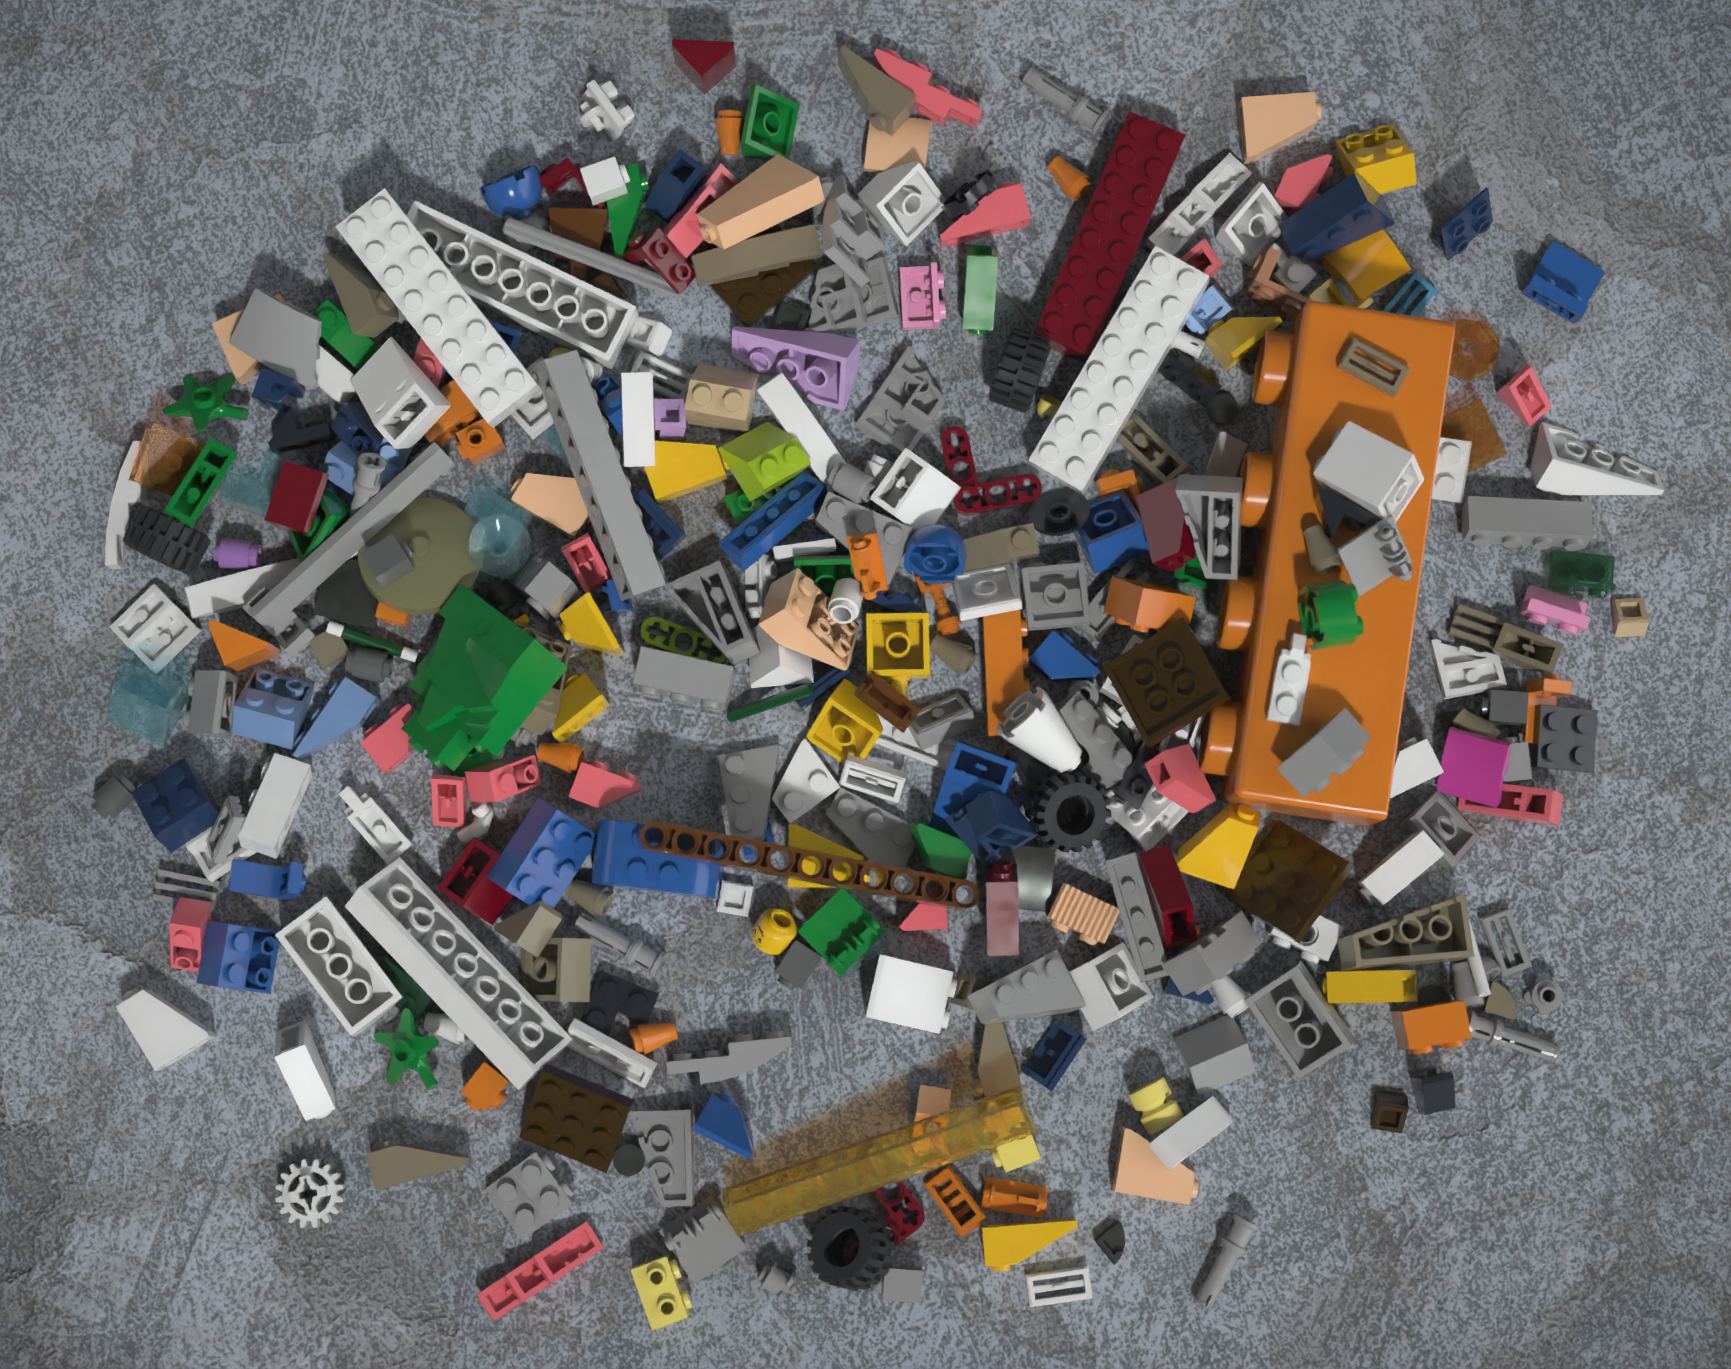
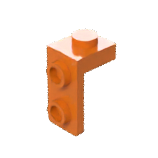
M1113 469L1100 474L1101 479H1097L1095 483L1098 496L1128 488L1132 503L1140 515L1136 496L1145 492L1141 477H1135L1133 469L1119 473L1118 469Z
M1542 674V679L1527 681L1526 692H1529L1527 723L1523 725V742L1533 744L1535 705L1556 706L1557 696L1572 694L1573 682L1561 680V675Z

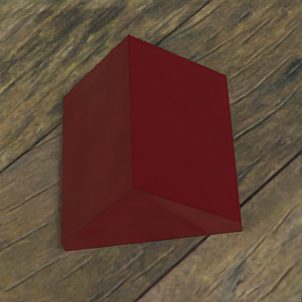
M672 39L675 64L704 95L736 67L734 42Z
M284 461L264 520L284 531L310 533L329 474Z

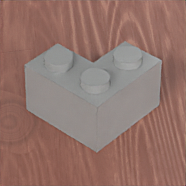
M1344 708L1307 742L1293 752L1277 769L1302 797L1306 796L1313 789L1316 793H1319L1332 781L1329 778L1331 774L1335 773L1337 776H1340L1366 751L1363 745L1371 736L1350 712Z

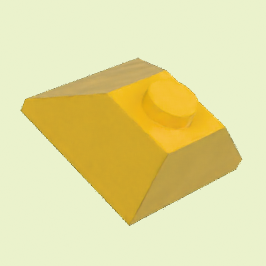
M1280 317L1231 318L1225 323L1221 319L1207 330L1209 335L1205 339V344L1227 371L1259 347L1266 330L1278 331L1283 321Z
M589 592L559 614L563 622L558 626L567 641L573 639L578 646L615 656L625 654Z
M585 673L580 677L578 674H575L564 682L563 687L565 689L562 691L558 716L554 720L552 735L560 743H564L610 706Z
M845 678L829 697L805 737L844 765L848 754L866 759L884 730L878 714L853 695L858 687Z

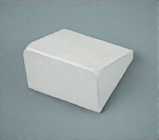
M638 316L626 343L653 356L661 357L672 334V330L662 322Z

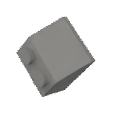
M196 670L195 678L192 677L190 679L188 688L189 696H192L191 709H186L184 725L188 727V733L198 736L231 739L239 677L221 670Z

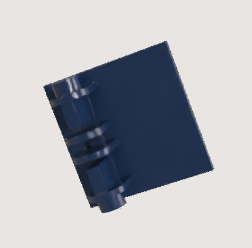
M1487 187L1483 189L1434 234L1433 244L1438 249L1444 247L1448 261L1456 254L1462 253L1470 241L1478 234L1485 233L1491 226L1493 217L1489 189Z

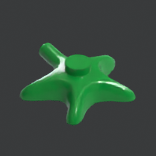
M186 375L183 378L186 390L185 396L163 409V413L167 416L193 418L194 427L198 432L205 431L207 425L219 417H230L244 421L248 417L247 408L229 405L224 400L236 381L233 375L226 376L209 386H201L191 375Z
M404 1008L396 1032H378L374 1036L375 1041L388 1047L392 1054L391 1064L387 1072V1082L393 1085L406 1070L411 1069L419 1074L426 1089L431 1090L438 1085V1082L428 1065L427 1056L431 1049L439 1046L440 1041L435 1036H423L417 1028L412 1010Z

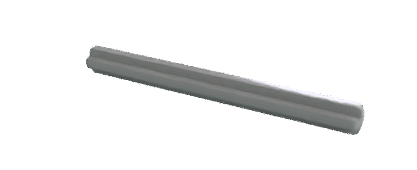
M507 218L505 221L503 233L671 297L676 296V292L659 273L513 218Z

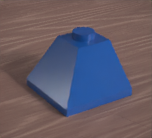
M722 1091L719 1096L713 1093L693 1130L750 1160L754 1153V1147L742 1109L736 1105L738 1099Z

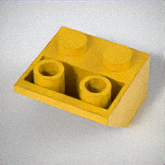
M1393 124L1381 125L1374 130L1360 134H1349L1345 138L1335 140L1346 178L1355 173L1380 194L1417 184L1414 152Z

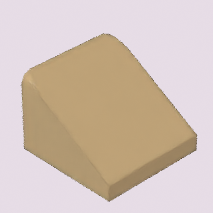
M1643 598L1612 599L1615 637L1644 636L1648 628L1649 619Z

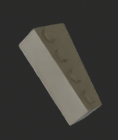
M1465 894L1338 939L1342 971L1455 962L1473 957L1474 951Z

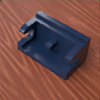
M262 367L251 397L263 409L270 410V408L287 413L291 406L283 404L287 395L303 399L306 391L294 378Z
M642 488L633 499L642 512V523L645 531L653 541V552L662 560L686 536Z
M817 659L812 660L813 683L810 684L814 689V694L796 700L795 703L802 711L842 682L844 678L846 679L850 676V668L848 667L844 671ZM804 684L783 685V686H784V688H785L786 691H787V690L793 689V688H795V687H798V686H801V685H804Z
M1056 1019L1022 1069V1072L1048 1090L1053 1091L1087 1038Z

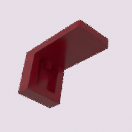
M567 157L559 164L553 163L541 172L540 183L548 197L573 179L591 202L580 171L582 166L578 162L573 165ZM606 201L596 204L594 207L596 209H606L603 204Z
M660 228L646 233L640 231L628 241L630 246L622 256L630 263L647 259L676 294L683 293L694 280L695 273L693 267Z

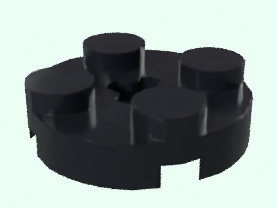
M990 169L979 172L975 175V178L978 180L977 182L974 180L970 183H964L945 200L944 206L941 209L949 218L954 221L962 214L965 216L970 214L980 205L977 200L981 196L990 195L1000 186Z

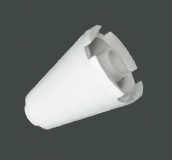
M1036 687L1037 692L1034 694L1030 690L1024 692L1004 711L1003 715L1006 717L1003 725L998 721L996 732L1003 739L1058 772L1074 770L1081 762L1082 750L1050 697L1040 687Z

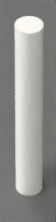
M1469 919L1474 956L1468 958L1478 996L1484 997L1490 995L1491 992Z

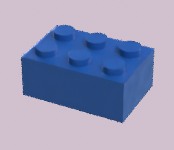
M538 797L487 878L529 905L542 901L554 909L596 844L597 834Z

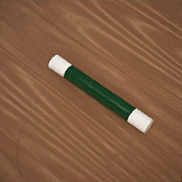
M329 621L326 633L382 652H388V654L414 663L419 653L418 650L333 621Z

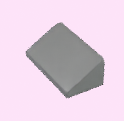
M956 693L921 709L908 728L919 748L924 750L975 726L973 709L960 693Z

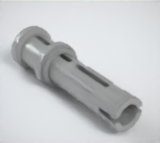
M1033 67L1028 70L1022 80V85L1032 89L1049 102L1063 109L1069 114L1068 117L1071 121H1078L1092 130L1094 136L1100 133L1110 116L1109 111H1101L1090 104L1087 97H1077L1056 82L1042 75Z
M367 452L362 453L358 457L359 470L352 481L355 492L348 520L380 490L381 483L379 478L381 472L386 467V460L378 454Z
M584 912L578 917L573 927L574 931L589 937L591 940L624 957L626 964H635L646 970L652 978L660 970L667 955L663 951L659 953L644 945V941L640 938L633 940Z
M1472 1010L1467 1013L1472 1037L1486 1041L1488 1046L1493 1047L1500 1044L1548 1060L1551 1063L1555 1062L1559 1053V1043H1553L1505 1027L1501 1020L1494 1019L1492 1021L1477 1016L1476 1012Z
M1236 1213L1232 1216L1234 1221L1226 1237H1221L1220 1239L1221 1243L1219 1245L1222 1248L1193 1299L1203 1306L1206 1305L1205 1307L1208 1309L1213 1308V1304L1239 1256L1242 1257L1246 1254L1247 1250L1245 1247L1253 1232L1259 1229L1258 1225Z

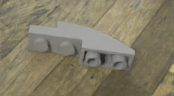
M785 1031L766 1032V1039L754 1040L753 1034L735 1035V1042L728 1043L729 1055L725 1056L723 1050L704 1051L705 1058L692 1059V1053L673 1054V1061L666 1062L667 1075L699 1071L700 1084L736 1077L765 1064L780 1054L792 1043V1036L785 1037Z

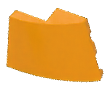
M1380 230L1320 257L1334 282L1342 278L1355 300L1370 296L1411 270L1398 248L1384 230Z

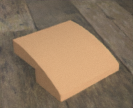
M909 117L893 136L885 131L877 130L869 123L864 171L881 173L913 161H918L925 170L931 120Z

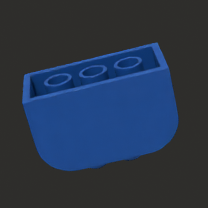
M599 820L591 883L719 900L723 866L644 851L639 847L636 835L638 830L645 824ZM648 828L645 832L646 842L650 845H657L660 842L659 832L656 829ZM680 834L677 837L676 844L680 850L689 851L692 841L687 835ZM711 840L708 845L709 853L714 857H720L723 852L722 844L719 841Z

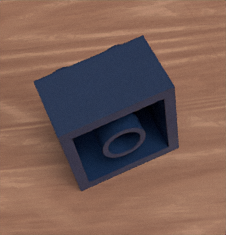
M185 757L131 792L153 836L171 853L212 827L220 813V809L202 775Z

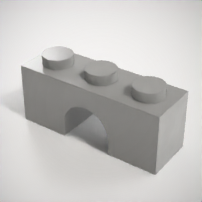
M1080 691L1059 702L1055 706L1076 742L1083 745L1089 754L1090 759L1081 768L1089 778L1098 782L1097 784L1102 786L1104 790L1122 781L1135 757Z

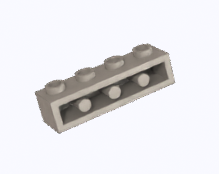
M1468 496L1461 508L1462 543H1472L1475 546L1501 544L1507 548L1534 546L1536 549L1544 550L1551 547H1560L1568 551H1578L1585 549L1593 537L1591 502Z

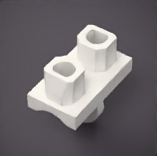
M595 80L587 83V90L581 97L584 103L580 108L585 114L581 117L580 123L583 127L593 125L597 131L604 129L610 139L614 141L620 138L623 129L632 122L635 116L634 112L626 104L616 109L612 105L611 101L616 99L618 93L611 81L597 84Z

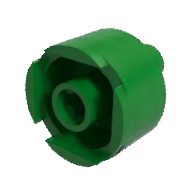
M1344 580L1303 586L1299 595L1305 594V602L1299 603V618L1303 634L1307 636L1306 639L1312 638L1314 644L1309 645L1312 650L1353 644L1357 636L1363 634V620L1361 616H1357L1355 606L1358 600V593L1354 584H1347Z

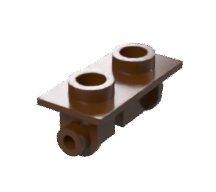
M873 671L870 672L853 694L902 733L921 711V708Z

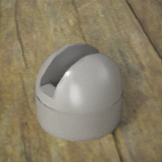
M1482 956V964L1487 981L1489 982L1500 973L1501 968L1492 958Z

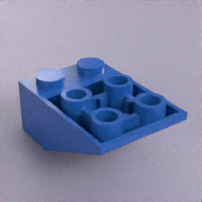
M957 741L944 776L929 827L960 839L946 822L945 818L968 799L972 802L978 794L989 790L1007 796L1019 762L969 743Z

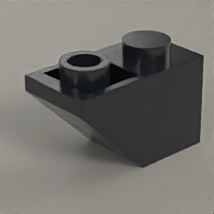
M1433 1065L1417 1069L1418 1075L1410 1077L1419 1114L1428 1115L1456 1108L1452 1071L1442 1070V1066L1436 1067Z

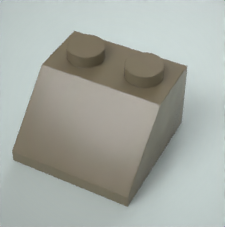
M550 938L538 958L522 948L520 984L536 1001L589 1002L592 957L591 939Z

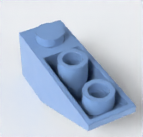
M347 677L343 681L338 680L328 694L331 698L326 706H320L312 716L311 722H313V725L307 734L305 732L301 733L295 741L293 748L296 750L293 756L303 760L363 727L381 700Z

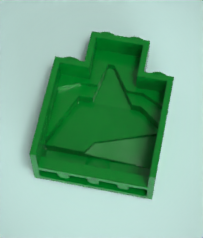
M463 584L458 587L438 612L445 618L437 643L416 667L418 673L408 684L410 688L417 692L414 699L421 705L401 728L411 737L408 740L410 745L421 753L425 749L428 751L425 756L428 760L439 768L445 764L453 771H455L473 747L481 753L487 749L497 756L568 668L537 640Z

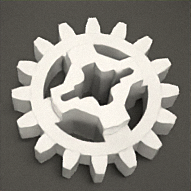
M307 1158L301 1161V1168L296 1163L290 1165L291 1174L283 1172L280 1175L285 1180V1183L276 1185L275 1189L282 1191V1196L277 1197L275 1201L284 1203L285 1206L279 1212L281 1214L287 1212L291 1214L289 1223L300 1219V1228H305L309 1221H311L313 1228H317L320 1226V1218L325 1223H329L332 1221L330 1212L334 1214L340 1213L341 1210L336 1206V1203L345 1201L346 1198L339 1195V1191L346 1188V1185L337 1184L336 1180L339 1179L341 1173L332 1175L330 1173L333 1166L331 1163L321 1167V1159L317 1158L310 1165ZM316 1173L322 1175L328 1181V1184L319 1181L316 1178ZM300 1175V1184L296 1190L291 1191L294 1180ZM309 1186L311 1190L316 1189L317 1195L312 1197V1199L304 1195V1191L308 1190ZM331 1195L328 1205L321 1211L322 1201L326 1196ZM297 1202L303 1206L305 1213L299 1211L293 1203Z

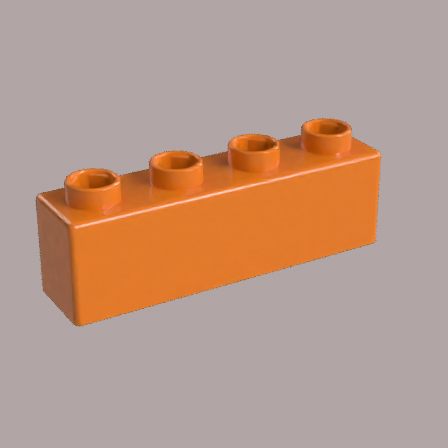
M1309 301L1303 306L1288 332L1266 330L1264 332L1256 359L1252 399L1258 404L1277 406L1270 454L1247 452L1240 472V477H1242L1241 526L1259 528L1252 577L1238 575L1237 580H1226L1217 626V645L1222 649L1241 651L1235 700H1228L1206 713L1199 749L1200 771L1223 776L1221 799L1227 805L1230 803L1236 805L1243 804L1257 810L1359 826H1368L1387 818L1455 334V323ZM1353 338L1410 367L1394 398L1337 368ZM1357 349L1353 352L1397 377L1400 374L1398 371ZM1348 361V363L1360 368L1361 370L1373 375L1374 377L1386 382L1387 384L1391 386L1394 385V383L1367 370L1366 368L1354 363L1353 361ZM1350 421L1414 454L1425 480L1396 522L1412 560V563H1410L1413 568L1412 576L1407 581H1401L1392 575L1358 597L1355 606L1357 616H1361L1363 620L1364 632L1362 635L1357 636L1353 644L1312 650L1309 646L1314 644L1312 638L1306 639L1304 653L1311 654V665L1300 725L1293 726L1268 721L1266 716L1277 657L1280 656L1281 649L1289 650L1291 635H1294V633L1304 635L1299 618V603L1305 602V594L1299 595L1303 586L1344 580L1347 584H1352L1341 558L1340 562L1342 565L1330 573L1318 575L1315 569H1311L1306 539L1303 534L1306 529L1312 526H1322L1314 501L1316 493L1322 488L1313 474L1315 464L1322 455H1326L1332 446V440L1339 429H1343L1347 422ZM1341 520L1334 536L1330 539L1336 549L1360 535L1345 526L1346 522ZM1346 708L1371 736L1363 745L1366 751L1340 776H1337L1335 773L1331 774L1329 778L1332 781L1319 793H1316L1313 789L1306 796L1302 797L1277 768L1329 720Z

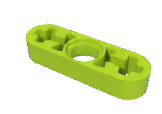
M650 617L641 626V636L647 644L669 653L708 661V655L704 652L699 651V657L693 656L698 648V639L705 640L701 644L702 647L712 649L714 644L705 634L659 617ZM657 623L660 624V630L669 634L670 628L676 629L670 637V646L663 645L667 641L664 637L656 636L654 640L650 639L651 635L647 628H653ZM681 634H688L693 639V645L687 651H680L675 646V640ZM722 654L720 658L715 657L710 662L724 664L726 658Z

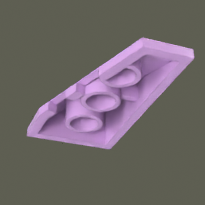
M734 326L732 329L731 356L762 374L768 372L776 376L782 372L794 388L807 394L806 399L815 404L842 411L845 410L859 368L860 340L832 333Z

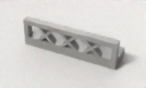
M1137 852L1105 861L1140 982L1169 975L1162 965L1168 960Z

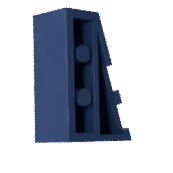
M1353 173L1281 222L1278 226L1291 254L1307 264L1396 223L1383 196L1357 174Z

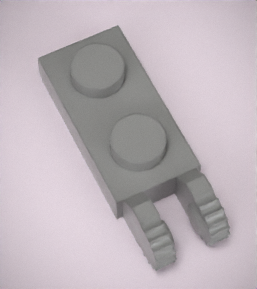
M1130 559L1120 572L1113 576L1124 578L1134 569L1136 562ZM1145 571L1136 580L1146 582L1151 575ZM1111 579L1089 604L1090 625L1078 626L1097 643L1115 623L1114 616L1104 613Z

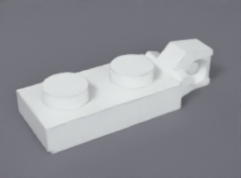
M1295 633L1291 635L1289 650L1281 649L1280 656L1277 657L1266 716L1268 721L1293 726L1300 725L1311 665V654L1304 653L1307 638L1305 635Z
M347 786L339 793L342 799L349 805L344 811L348 816L347 819L388 865L413 845L372 797H369L367 793L360 797L351 786Z

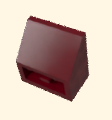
M475 837L469 842L437 888L459 905L493 926L514 897V895L487 878L501 854Z

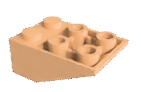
M798 568L771 583L758 625L778 644L844 671L849 667L860 628L854 620L848 624L835 622L828 610L830 597L823 593L814 584L812 579L807 577Z

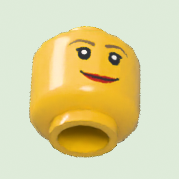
M770 908L760 915L752 927L751 938L755 946L763 953L779 955L787 949L796 936L797 926L787 911Z

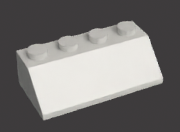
M327 896L275 934L350 1036L356 1037L381 1018L403 997Z

